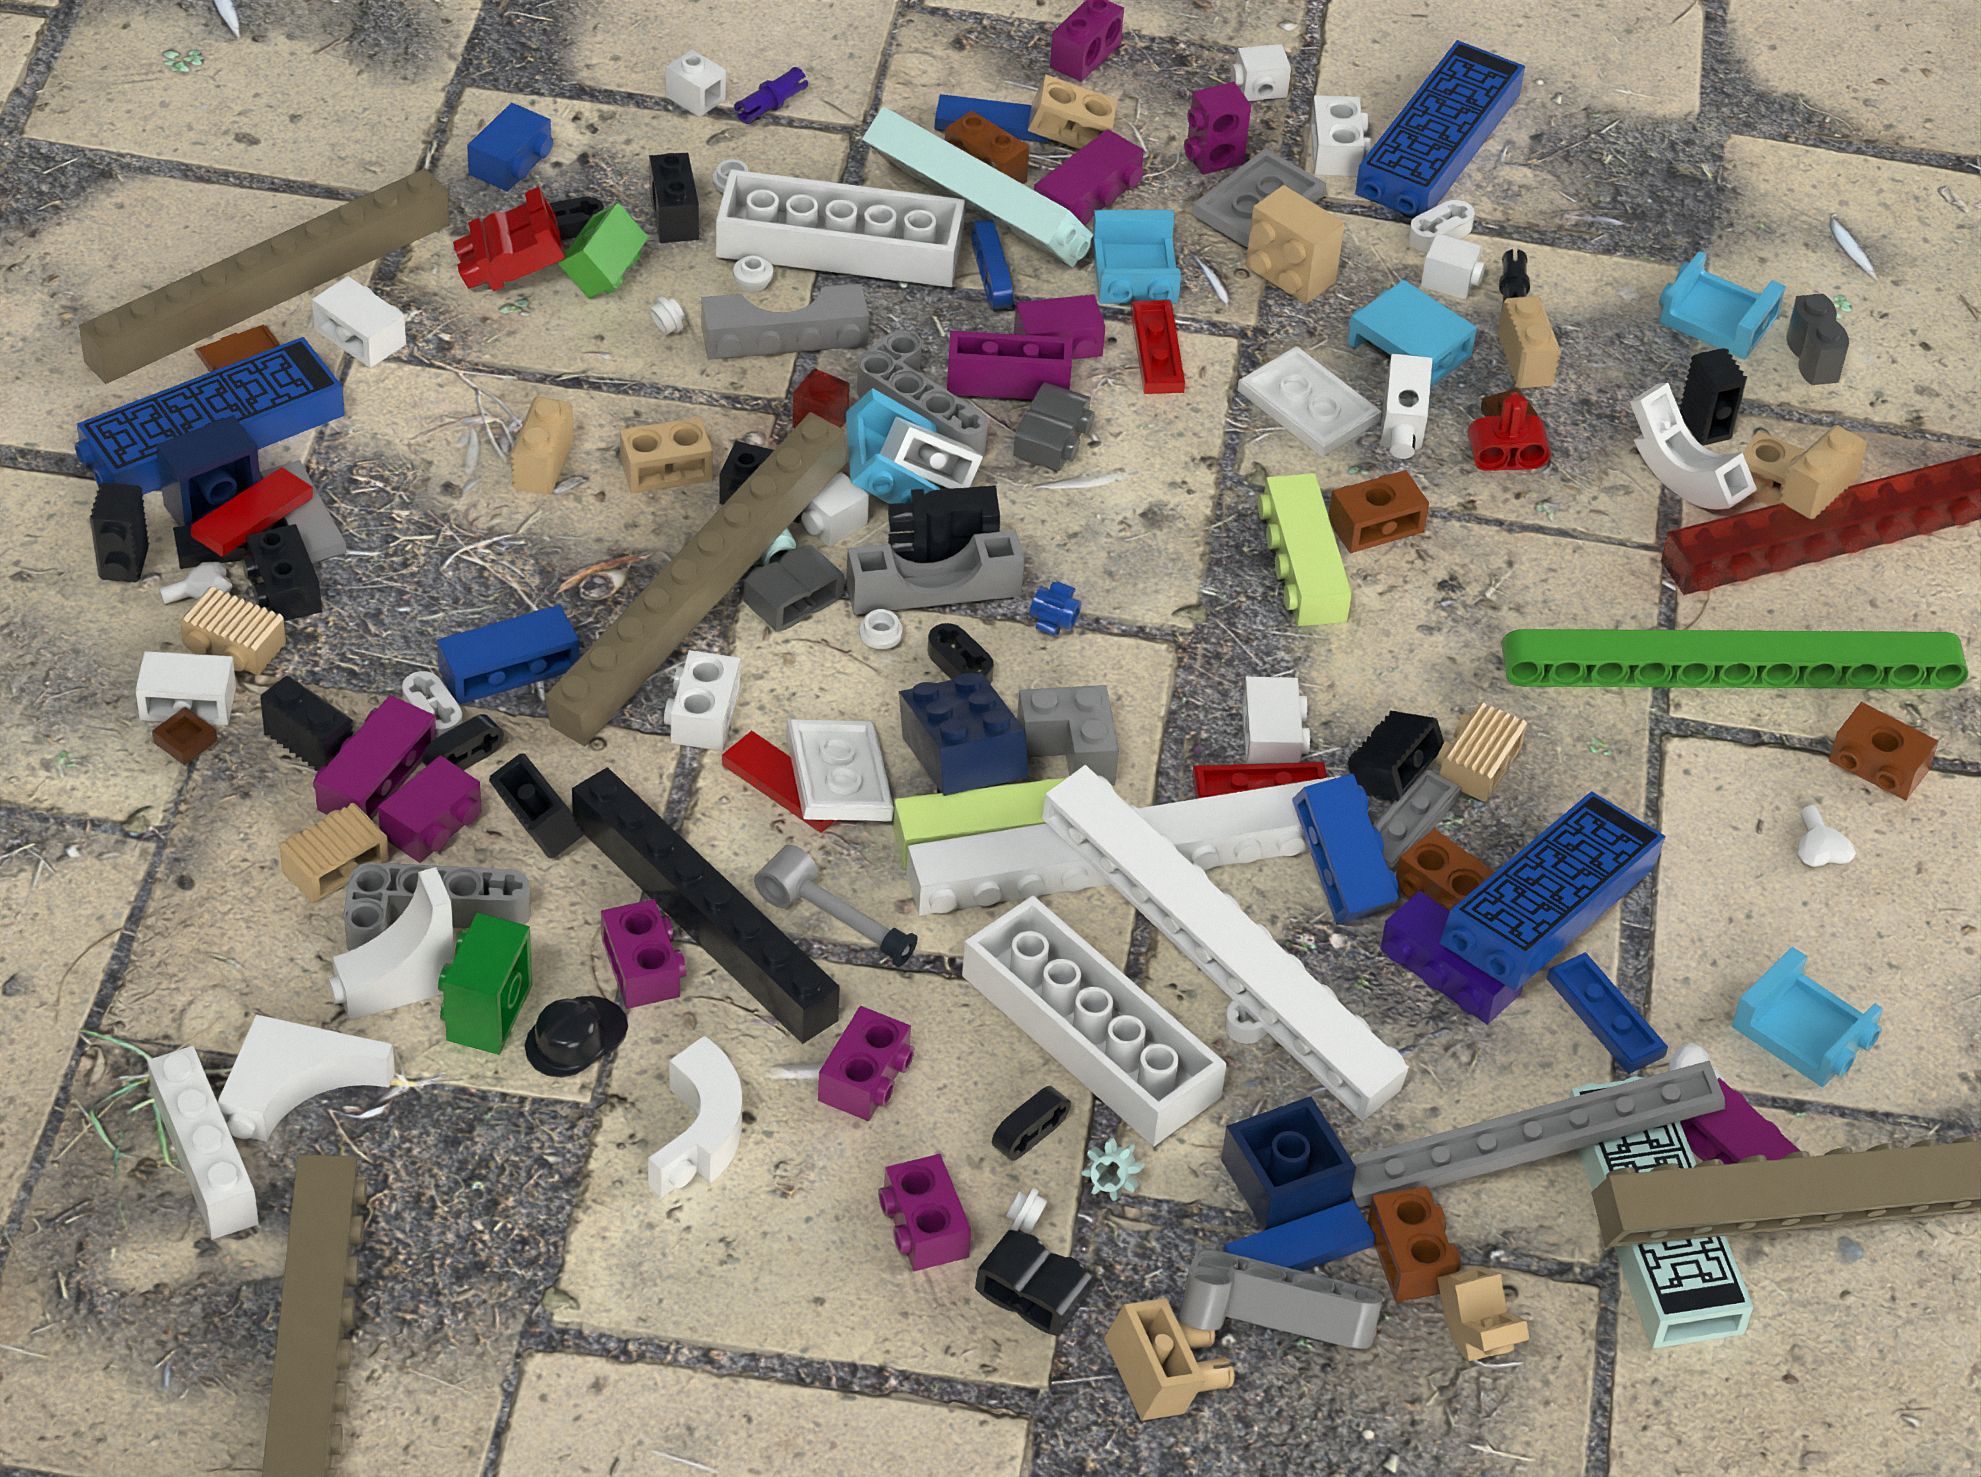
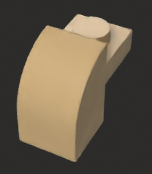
M1479 1266L1437 1277L1448 1329L1457 1349L1467 1361L1470 1362L1493 1355L1505 1354L1514 1350L1513 1344L1530 1340L1526 1320L1507 1312L1500 1273L1484 1266Z

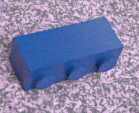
M561 604L437 639L439 671L458 705L566 674L580 659L579 639Z
M1354 773L1306 786L1292 798V802L1336 925L1384 912L1399 900L1397 896L1399 892L1398 881L1394 872L1387 868L1382 854L1384 848L1382 836L1379 830L1372 826L1367 812L1368 798L1366 792L1361 785H1357Z

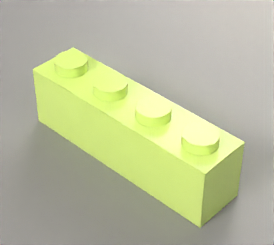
M1316 474L1266 477L1264 494L1258 496V513L1261 520L1266 519L1267 521L1266 538L1268 548L1275 549L1276 576L1278 580L1284 579V602L1286 609L1293 610L1297 627L1347 622L1352 592Z
M1066 778L1044 779L1036 782L1011 785L1003 784L946 796L938 793L894 799L893 830L903 869L907 868L909 845L1045 824L1046 822L1042 820L1046 793Z

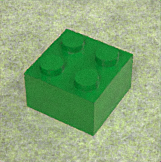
M477 912L469 929L463 928L458 936L455 948L456 955L452 964L446 963L441 970L438 990L443 991L444 1000L441 1006L440 1019L445 1021L446 1041L500 1055L533 985L530 926Z

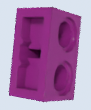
M1085 0L1052 32L1050 68L1082 82L1121 44L1124 7L1108 0Z
M1235 82L1192 93L1191 109L1187 112L1189 129L1188 138L1184 141V150L1188 160L1194 162L1202 175L1244 165L1251 104Z
M655 899L601 910L602 942L625 1008L630 1009L680 997V978L686 977L684 957L680 949L673 950L671 942L674 941L670 919L668 915H660Z
M860 1006L819 1071L818 1101L870 1121L879 1105L885 1107L889 1102L894 1090V1079L899 1072L905 1073L913 1060L915 1047L910 1045L911 1025Z
M941 1154L885 1167L884 1187L878 1189L880 1206L885 1217L892 1216L895 1223L893 1235L897 1250L900 1255L907 1254L913 1271L969 1258L971 1227Z

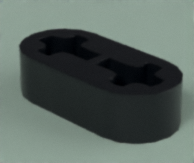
M589 196L549 203L557 218L561 240L576 238L592 215L604 209V204L600 200Z
M942 623L930 630L928 634V656L951 680L964 673H982L991 684L994 668L993 659L967 632L958 625L951 623Z
M486 714L474 716L431 741L423 752L422 762L425 766H428L438 756H442L464 771L487 758L499 748L504 737L503 730Z
M1051 1085L1044 1087L1001 1122L992 1137V1146L1012 1161L1019 1159L1063 1122L1070 1110L1071 1101Z

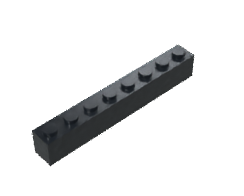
M606 767L572 788V814L584 829V835L651 899H655L656 904L794 1037L804 1044L838 1022L840 986L615 773Z

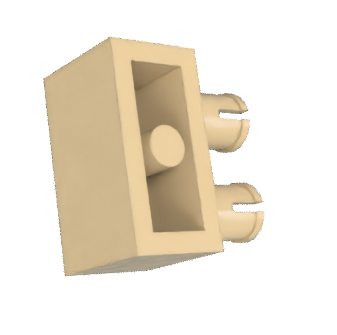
M1167 1298L1124 1304L1104 1337L1141 1421L1185 1414L1198 1392L1228 1389L1233 1385V1366L1221 1368V1366L1229 1365L1230 1360L1227 1357L1196 1362L1191 1349L1211 1347L1215 1340V1331L1196 1329L1184 1324L1182 1321H1177Z

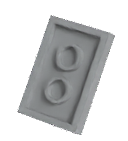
M1265 148L1193 203L1192 215L1248 248L1254 205L1282 185L1287 186L1315 203L1325 195L1326 183Z

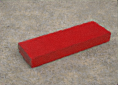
M1171 300L1132 301L1131 317L1144 394L1184 393L1185 378Z
M281 467L192 524L191 537L223 557L246 542V535L263 531L312 499L313 486Z
M752 730L722 754V765L818 832L822 833L836 821L803 819L791 757Z
M1324 762L1194 765L1192 778L1195 798L1199 799L1327 778Z

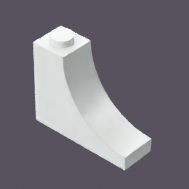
M437 867L418 872L417 887L411 902L403 914L387 930L354 950L332 957L334 976L327 979L329 991L335 1005L343 1004L349 1021L443 994V991L438 990L439 976L446 963L452 964L455 955L451 900Z
M256 1015L217 1102L231 1135L240 1139L252 1138L267 1142L274 1128L286 1114L315 1095L336 1088L357 1085L389 1088L395 1075L393 1044Z

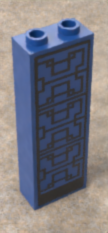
M1457 40L1360 163L1355 195L1413 218L1436 207L1520 96L1525 66Z
M301 337L77 423L79 441L75 443L76 454L83 466L89 465L92 468L97 485L103 482L138 485L142 488L141 493L145 495L161 488L157 444L234 415L257 445V450L345 416L342 385L307 340Z
M1591 791L1450 910L1440 944L1512 990L1517 991L1654 869L1666 836Z

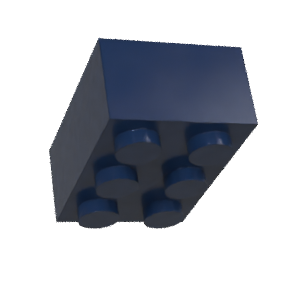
M964 673L956 676L953 680L939 683L922 682L916 684L911 689L899 691L903 739L943 796L1029 777L1025 729L982 673Z

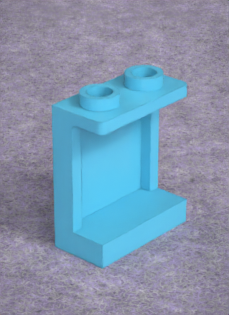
M1094 210L1092 247L1099 304L1171 300L1172 303H1178L1181 271L1176 268L1172 240L1174 227L1173 210Z
M1699 251L1690 263L1685 261L1682 264L1674 284L1668 283L1663 289L1659 299V305L1663 306L1659 323L1719 349H1729V353L1746 360L1779 316L1786 286L1771 280L1761 295L1706 272L1704 264L1707 254Z
M1402 280L1391 289L1384 290L1377 299L1366 307H1361L1353 313L1349 320L1348 345L1355 349L1366 340H1369L1390 355L1400 354L1432 358L1431 387L1472 357L1477 327L1415 286Z
M872 388L846 411L851 483L889 504L911 503V490L924 489V494L929 491L940 490L939 486L880 454L896 417L937 433L936 424Z
M1791 947L1740 997L1732 1027L1823 1088L1835 1075L1842 1077L1846 1074L1856 1058V1053L1861 1048L1867 1051L1874 1045L1882 1031V1027L1878 1025L1883 1008L1874 1003L1863 1014L1802 974L1807 956L1796 948Z

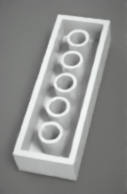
M730 169L716 220V257L740 260L748 256H759L773 265L952 287L963 237L965 199Z
M1032 895L965 941L962 976L1153 1147L1221 1098L1226 1062L1035 896Z

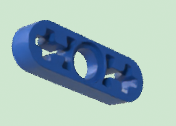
M994 220L973 221L971 225L972 247L991 310L1012 308L1013 289L1011 277Z

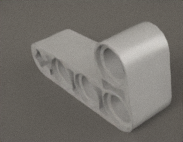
M909 330L894 331L859 357L857 395L860 399L873 388L935 423L938 434L971 447L983 458L985 457L988 429L987 417L981 411L920 374L922 341L916 333Z
M375 862L361 864L351 872L346 894L344 922L348 951L354 950L376 938L403 914L414 896L418 882V872L437 867L451 900L453 928H469L477 912L525 925L531 916L529 880L525 874L513 869Z
M1204 1249L1195 1253L1189 1268L1179 1319L1184 1324L1196 1329L1217 1330L1222 1327L1225 1318L1229 1317L1345 1347L1366 1349L1373 1345L1383 1299L1378 1292L1363 1286L1222 1251Z

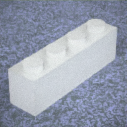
M194 1046L147 1060L152 1096L211 1239L213 1240L258 1225L254 1188Z

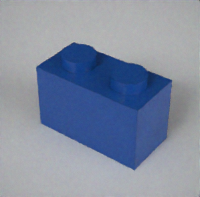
M510 103L467 144L469 175L508 192L519 180H523L542 158H546L553 147L551 119L517 104Z

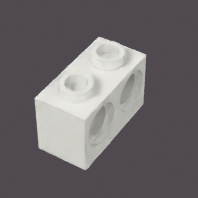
M1314 95L1310 131L1315 175L1358 176L1359 165L1371 148L1370 138L1364 137L1367 135L1368 114L1361 112L1360 97Z
M689 650L685 666H677L673 683V692L676 693L675 699L668 698L665 707L664 724L671 725V743L723 751L740 690L741 658Z

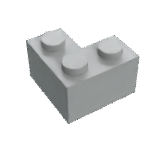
M1107 685L1019 690L1017 720L1025 729L1027 757L1066 755L1069 776L1086 765L1097 776L1104 777L1111 786H1115L1119 748Z

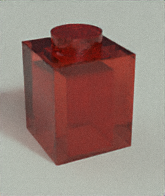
M813 368L793 392L792 428L795 429L810 412L841 428L846 422V411L849 410L850 383Z

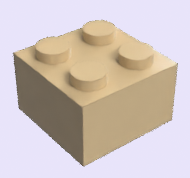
M1282 185L1253 206L1246 267L1304 304H1307L1336 282L1345 222L1287 186Z

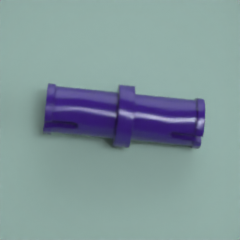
M793 67L773 81L766 80L761 83L757 91L734 104L735 111L744 109L737 113L738 118L743 123L750 124L754 119L767 111H776L783 107L785 100L808 87V80H804L801 83L798 82L806 77L803 71L798 67Z

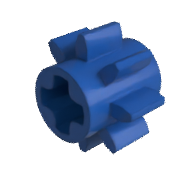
M1058 581L1052 582L1050 589L1044 586L1039 587L1029 612L1030 616L1039 619L1036 629L1053 636L1055 634L1059 635L1061 628L1068 631L1072 630L1082 605L1080 600L1072 598L1075 592L1074 587Z

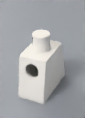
M1391 354L1382 404L1380 444L1384 447H1390V453L1396 458H1410L1415 454V450L1422 448L1428 417L1432 358ZM1412 391L1413 400L1401 399L1400 393Z

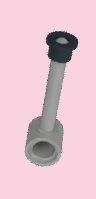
M785 845L755 875L754 883L756 889L771 905L778 908H787L795 899L799 900L803 897L879 944L880 951L891 957L893 965L897 967L904 965L915 950L918 941L917 935L913 933L906 935L896 928L889 930L813 883L818 876L816 864L804 850L795 845Z

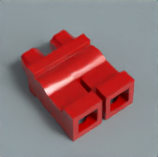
M539 186L525 192L526 203L507 212L491 213L485 217L483 222L479 217L469 221L470 234L453 242L454 250L461 262L457 264L458 272L468 289L488 281L492 290L496 291L504 287V282L514 281L565 259L556 215Z

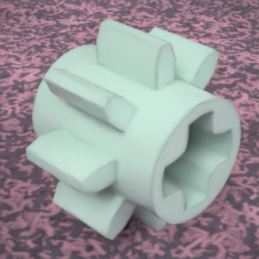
M1110 1138L1105 1144V1153L1097 1147H1093L1088 1151L1087 1154L1094 1163L1086 1167L1082 1171V1175L1086 1177L1091 1176L1092 1182L1095 1185L1092 1189V1194L1095 1195L1100 1190L1110 1192L1112 1201H1116L1121 1196L1122 1186L1130 1192H1134L1138 1188L1139 1183L1132 1176L1140 1172L1145 1167V1163L1135 1162V1158L1132 1155L1135 1145L1131 1144L1126 1149L1117 1147L1116 1140ZM1113 1161L1120 1167L1114 1177L1110 1176L1107 1172Z

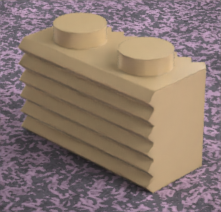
M1538 296L1507 298L1503 303L1497 337L1500 338L1499 343L1502 344L1501 348L1504 349L1503 353L1506 354L1505 359L1508 360L1507 364L1510 365L1509 370L1512 371L1511 375L1514 376L1515 386L1518 388L1552 386L1556 383L1554 378L1557 377L1556 372L1558 371L1557 366L1559 365L1558 360H1560L1561 350L1541 298Z
M539 396L533 399L510 453L512 456L510 460L512 462L511 479L513 480L511 485L515 489L546 495L553 493L555 482L558 481L557 477L560 476L564 460L567 459L571 443L574 442L573 406L570 402Z
M1839 425L1833 426L1787 467L1789 471L1785 473L1787 477L1784 479L1785 483L1782 485L1784 489L1779 497L1781 502L1805 517L1815 519L1816 515H1820L1821 510H1825V507L1829 506L1830 502H1834V499L1844 492V489H1848V486L1852 485L1853 481H1857L1867 447L1866 441Z
M213 586L205 591L180 620L183 644L191 652L198 655L232 656L235 671H242L244 669L253 674L261 675L262 670H265L272 658L275 659L276 653H279L281 647H284L286 643L284 618L280 613L276 615L272 610L268 612L265 607L260 608L258 604L253 605L250 601L245 602L243 598L238 599L235 595L231 596L228 592L223 593L221 589L216 590Z
M1484 702L1479 703L1472 715L1464 713L1460 718L1454 733L1455 741L1453 743L1445 741L1436 759V765L1441 767L1439 775L1462 787V793L1487 803L1489 797H1491L1522 748L1527 726L1524 719L1519 720L1516 715L1510 716L1508 712L1503 713L1500 709L1495 710L1492 705L1487 706Z
M350 803L348 808L343 807L342 810L330 812L323 820H320L318 825L313 824L310 829L306 828L304 831H297L291 834L279 846L284 875H287L289 880L293 881L295 887L298 886L300 892H303L311 903L346 885L349 882L351 872L357 866L371 862L384 863L389 860L387 836L355 803Z

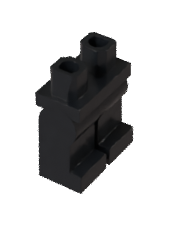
M996 485L929 491L924 494V489L911 490V503L888 504L889 531L911 532L888 534V544L891 545L897 555L907 561L934 563L959 553L969 543L974 534L1000 532V511Z

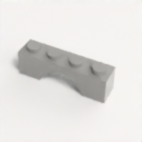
M862 284L821 287L819 295L811 304L791 312H772L758 308L751 304L742 294L701 297V328L708 360L868 346L869 313Z
M1016 530L974 534L969 543L959 553L934 563L907 561L897 555L890 544L847 548L846 586L854 615L869 613L877 609L891 611L1022 596L1024 557Z

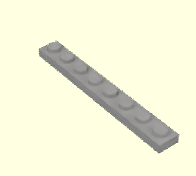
M1705 1061L1350 1157L1356 1166L1351 1194L1358 1208L1371 1205L1373 1195L1426 1186L1431 1189L1725 1109V1097L1710 1061Z

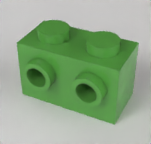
M617 202L592 215L565 252V259L559 261L558 264L588 298L603 291L606 294H610L625 280L622 276L624 271L641 258L642 253L639 250L649 237Z

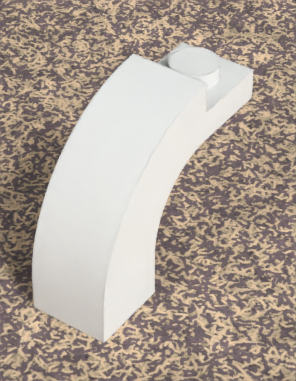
M1668 383L1656 384L1630 401L1642 431V435L1634 439L1642 458L1655 476L1685 501L1702 508L1727 509L1757 490L1743 453H1714L1703 447L1691 435L1682 419Z
M705 1035L669 1060L670 1090L693 1110L697 1118L685 1132L648 1158V1187L660 1198L675 1188H682L687 1185L697 1172L709 1183L713 1182L728 1167L739 1146L742 1131V1089L737 1071L726 1054Z

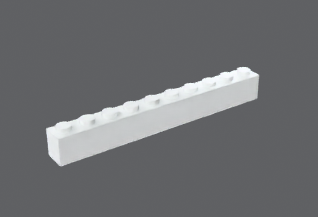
M1084 765L1046 793L1042 820L1226 994L1237 1002L1244 1011L1256 1022L1259 1021L1263 1024V1029L1362 1122L1401 1091L1409 1068L1401 1054L1393 1047L1386 1046L1371 1032L1366 1021L1358 1015H1353L1338 1001L1332 989L1316 981L1305 970L1304 965L1295 955L1286 953L1273 940L1271 934L1263 925L1255 924L1240 909L1239 904L1231 895L1223 894L1210 882L1200 866L1191 864L1180 854L1169 837L1159 834L1150 826L1138 808L1128 805L1114 792L1107 779L1100 775L1097 776Z
M1341 776L1138 809L1143 814L1145 821L1159 834L1169 837L1176 846L1177 851L1191 864H1197L1203 870H1207L1217 866L1250 863L1255 860L1278 856H1292L1310 851L1292 798L1306 786ZM1047 823L908 846L906 876L919 916L933 913L942 914L951 910L976 906H990L995 903L1024 898L1028 899L1032 895L1038 897L1066 891L1075 892L1084 888L1110 884Z

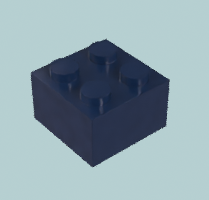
M234 415L156 445L163 503L178 526L194 524L261 481L257 445Z
M1311 1096L1226 1126L1221 1161L1264 1231L1350 1201L1356 1166Z

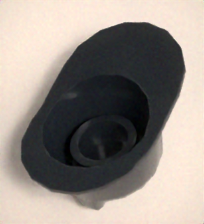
M591 995L574 999L556 1000L543 1009L538 1015L536 1024L527 1034L524 1045L527 1060L535 1070L546 1076L562 1078L576 1075L614 1049L625 1038L628 1029L626 1014L617 1004L602 997Z

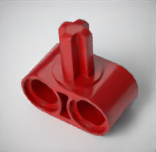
M1510 393L1509 397L1503 400L1501 416L1482 417L1469 425L1467 430L1474 463L1478 469L1483 471L1530 470L1539 468L1549 461L1551 450L1544 423L1540 417L1526 414L1528 401L1525 397L1519 396L1518 393Z

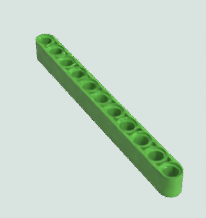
M1518 629L1506 634L1501 641L1506 678L1511 684L1521 687L1951 689L1964 683L1968 678L1969 672L1961 640L1956 634L1950 632Z

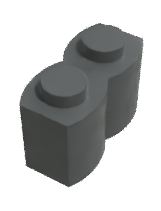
M1825 294L1796 296L1786 335L1789 348L1799 357L1798 366L1800 373L1811 385L1839 383L1849 346L1848 334L1843 326L1836 321V308Z
M1044 382L1038 390L1031 408L1026 412L1017 429L1013 456L1057 471L1062 469L1066 460L1072 462L1079 448L1081 433L1087 435L1093 424L1095 412L1090 410L1091 397Z
M813 545L801 546L786 552L779 562L755 568L745 580L744 602L775 631H783L799 623L809 613L819 612L835 603L843 595L844 574Z

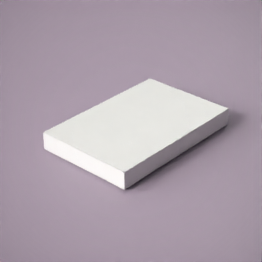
M1297 346L1238 381V392L1321 457L1380 422L1381 410Z
M787 720L785 732L803 819L892 821L894 807L874 722Z

